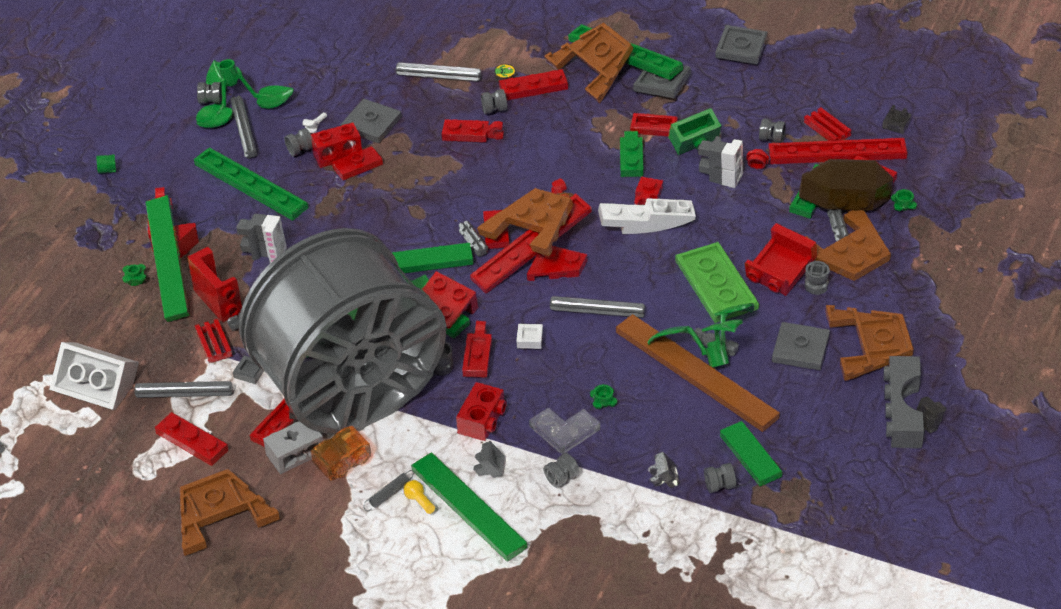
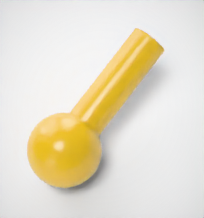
M417 480L408 481L403 489L405 497L412 500L415 499L426 513H433L435 506L423 494V485Z

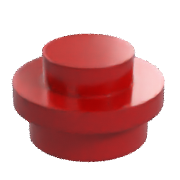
M754 149L747 153V163L754 169H763L769 162V156L761 149Z

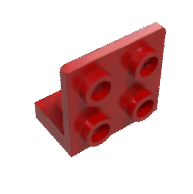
M437 271L422 288L442 311L447 329L451 328L463 311L474 314L478 309L475 291Z

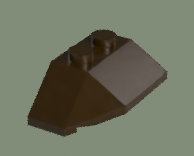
M829 159L816 166L810 172L807 171L802 174L799 197L825 209L874 210L890 200L894 178L876 160Z

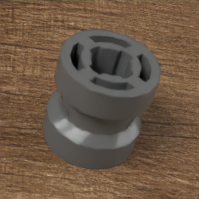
M199 82L197 86L198 103L207 104L208 102H213L214 104H222L221 82H213L212 85L206 82Z
M503 89L496 90L495 93L491 94L489 92L481 93V103L485 115L492 114L496 110L500 112L507 111V100Z
M763 118L759 130V140H773L775 143H783L786 122H772L770 119Z
M307 128L299 130L295 135L291 133L284 136L287 150L293 157L299 155L301 150L308 151L312 149L311 133Z
M813 261L807 264L805 270V289L807 292L820 295L828 290L830 269L826 263Z
M447 342L444 344L440 360L434 369L435 375H447L454 368L452 347Z
M564 453L557 458V462H550L545 465L543 471L549 483L559 488L565 484L567 478L572 479L579 474V467L570 454Z
M731 463L722 464L719 468H714L713 466L704 468V478L709 493L718 492L721 488H726L727 490L736 488V478Z

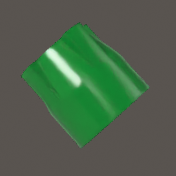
M115 154L96 156L98 174L116 172Z

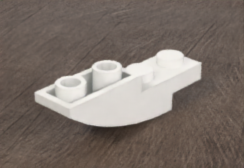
M647 199L645 205L600 203L598 208L601 225L621 227L622 234H640L671 229L693 221L696 217L691 200Z

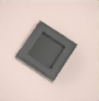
M244 355L234 369L233 377L256 384L264 371L255 364L251 357Z

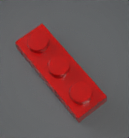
M563 69L499 80V88L504 90L506 100L568 90V82Z
M173 412L155 426L157 435L210 466H213L229 451L228 444Z

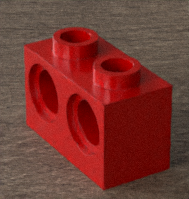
M353 122L311 134L313 155L320 168L330 166L333 161L362 150L361 137Z
M476 382L456 416L457 433L486 441L490 432L493 433L495 431L499 416L505 413L507 401L504 400V389Z

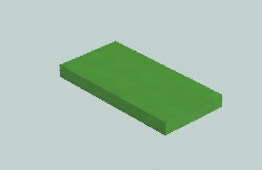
M719 242L675 255L676 263L714 323L721 321V315L715 316L714 314L731 306L753 303V311L759 309L758 301ZM732 312L729 316L725 318V320L748 312Z

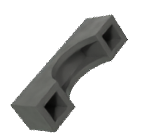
M889 356V365L884 366L883 379L888 381V384L884 386V399H889V403H885V418H890V422H886V437H891V448H922L924 435L923 412L911 408L904 401L907 396L919 392L921 377L920 357Z

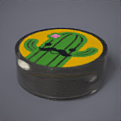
M510 64L498 65L494 69V78L498 83L499 80L516 78V69Z

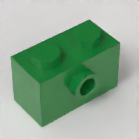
M710 108L671 124L668 138L677 154L681 155L695 148L698 150L702 140L714 141L716 136L719 137L721 124Z

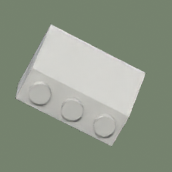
M61 342L49 390L115 410L132 388L139 362L79 343Z

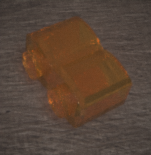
M348 426L337 432L331 439L324 440L311 450L312 462L332 481L345 476L350 468L366 463L371 456L370 443L353 426Z

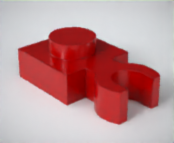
M641 177L635 191L634 205H645L647 199H659L663 189V180Z

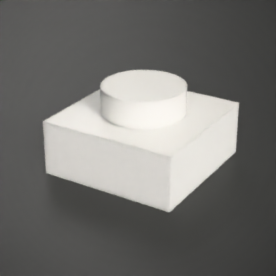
M518 324L517 348L541 349L543 324Z

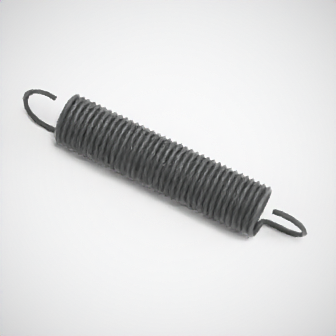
M408 472L402 473L368 499L371 506L376 508L400 490L410 480L405 475Z

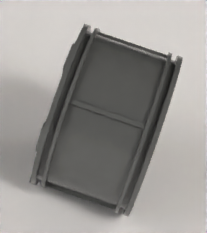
M342 228L324 231L296 243L275 258L264 269L252 285L243 303L239 319V334L242 345L248 355L259 368L267 373L283 394L289 409L303 425L317 432L343 435L361 431L365 427L391 415L424 388L432 377V373L443 352L446 338V322L439 307L428 294L409 280L399 268L395 256L378 237L363 230ZM358 308L354 320L348 313ZM306 356L316 358L311 361L303 362Z

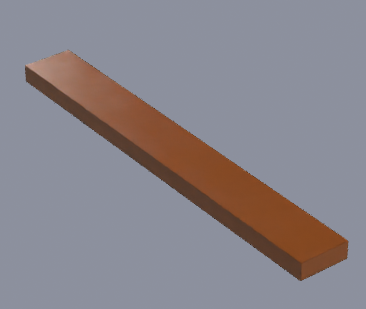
M632 314L616 326V333L760 431L764 432L779 419L780 412L665 335L658 337L648 346V340L659 331Z

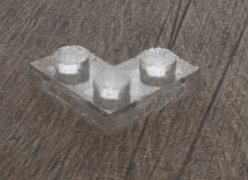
M547 408L529 420L530 427L561 454L566 453L600 430V422L585 409L564 421L550 408Z

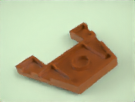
M604 22L580 35L579 40L571 44L567 42L561 46V50L553 54L549 52L544 56L557 70H560L574 56H577L599 75L585 88V91L598 103L605 97L633 50L631 43Z
M535 188L477 227L479 235L494 240L509 224L539 232V235L530 243L531 249L534 252L549 256L552 252L551 246L553 242H556L559 237V228L564 226L573 203L571 198Z
M851 210L844 214V222L855 231L825 249L816 244L817 257L814 260L826 263L830 271L855 281L890 261L891 253L865 211Z
M826 305L825 313L829 327L855 325L863 352L861 356L840 358V367L844 381L889 365V356H913V346L903 314L871 310V313L857 312L856 308L847 307V310L835 309L834 305Z
M229 469L181 486L180 510L183 554L186 556L207 548L205 539L199 529L200 527L248 509L259 528L280 520L279 512L274 507L268 506L265 503V499L260 495L256 496L250 491L249 486Z

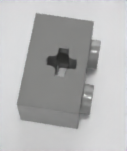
M300 421L263 438L266 456L280 474L325 453L321 433L307 428Z

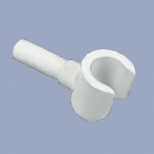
M323 112L314 120L304 119L303 125H305V128L310 133H316L318 124L327 117V114Z

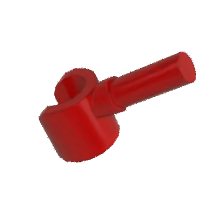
M560 178L552 182L551 193L564 196L563 192L566 191L567 187L564 180Z

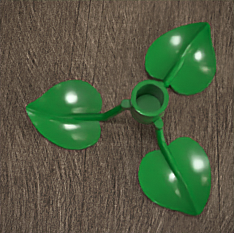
M226 59L221 62L214 60L208 70L206 83L212 85L213 82H221L222 104H212L203 107L196 115V124L200 127L212 128L221 126L231 119L233 110L226 107V86L235 85L238 79L242 81L253 97L257 98V104L262 108H274L283 104L293 94L294 88L266 86L261 88L258 94L244 79L241 70L236 67L233 60Z
M740 304L716 312L715 316L721 315V324L710 325L702 329V333L710 330L715 332L716 341L708 342V348L704 347L690 326L662 330L648 340V346L655 339L663 335L689 333L701 349L702 355L707 354L709 366L716 367L728 364L725 331L735 333L737 327L743 323V320L725 322V318L736 311L752 313L754 304Z

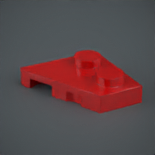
M551 246L552 252L549 256L537 254L527 272V280L535 281V276L549 275V279L579 277L587 263V254Z

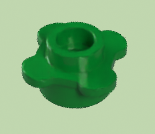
M901 189L891 196V200L895 203V210L901 211L917 207V203L914 202V194L910 190Z
M144 264L127 265L122 269L124 273L122 277L123 282L128 285L138 286L146 279L144 274L146 266Z
M602 384L591 390L590 397L594 400L593 406L597 409L615 406L617 399L613 395L614 389L609 385Z

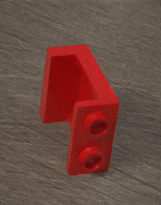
M776 223L771 228V240L753 262L750 260L745 262L746 277L752 282L768 287L773 292H779L787 296L805 273L807 264L816 259V242Z
M206 247L188 256L195 293L222 323L235 315H239L242 304L238 281L235 277L226 281H221L217 277L213 251Z

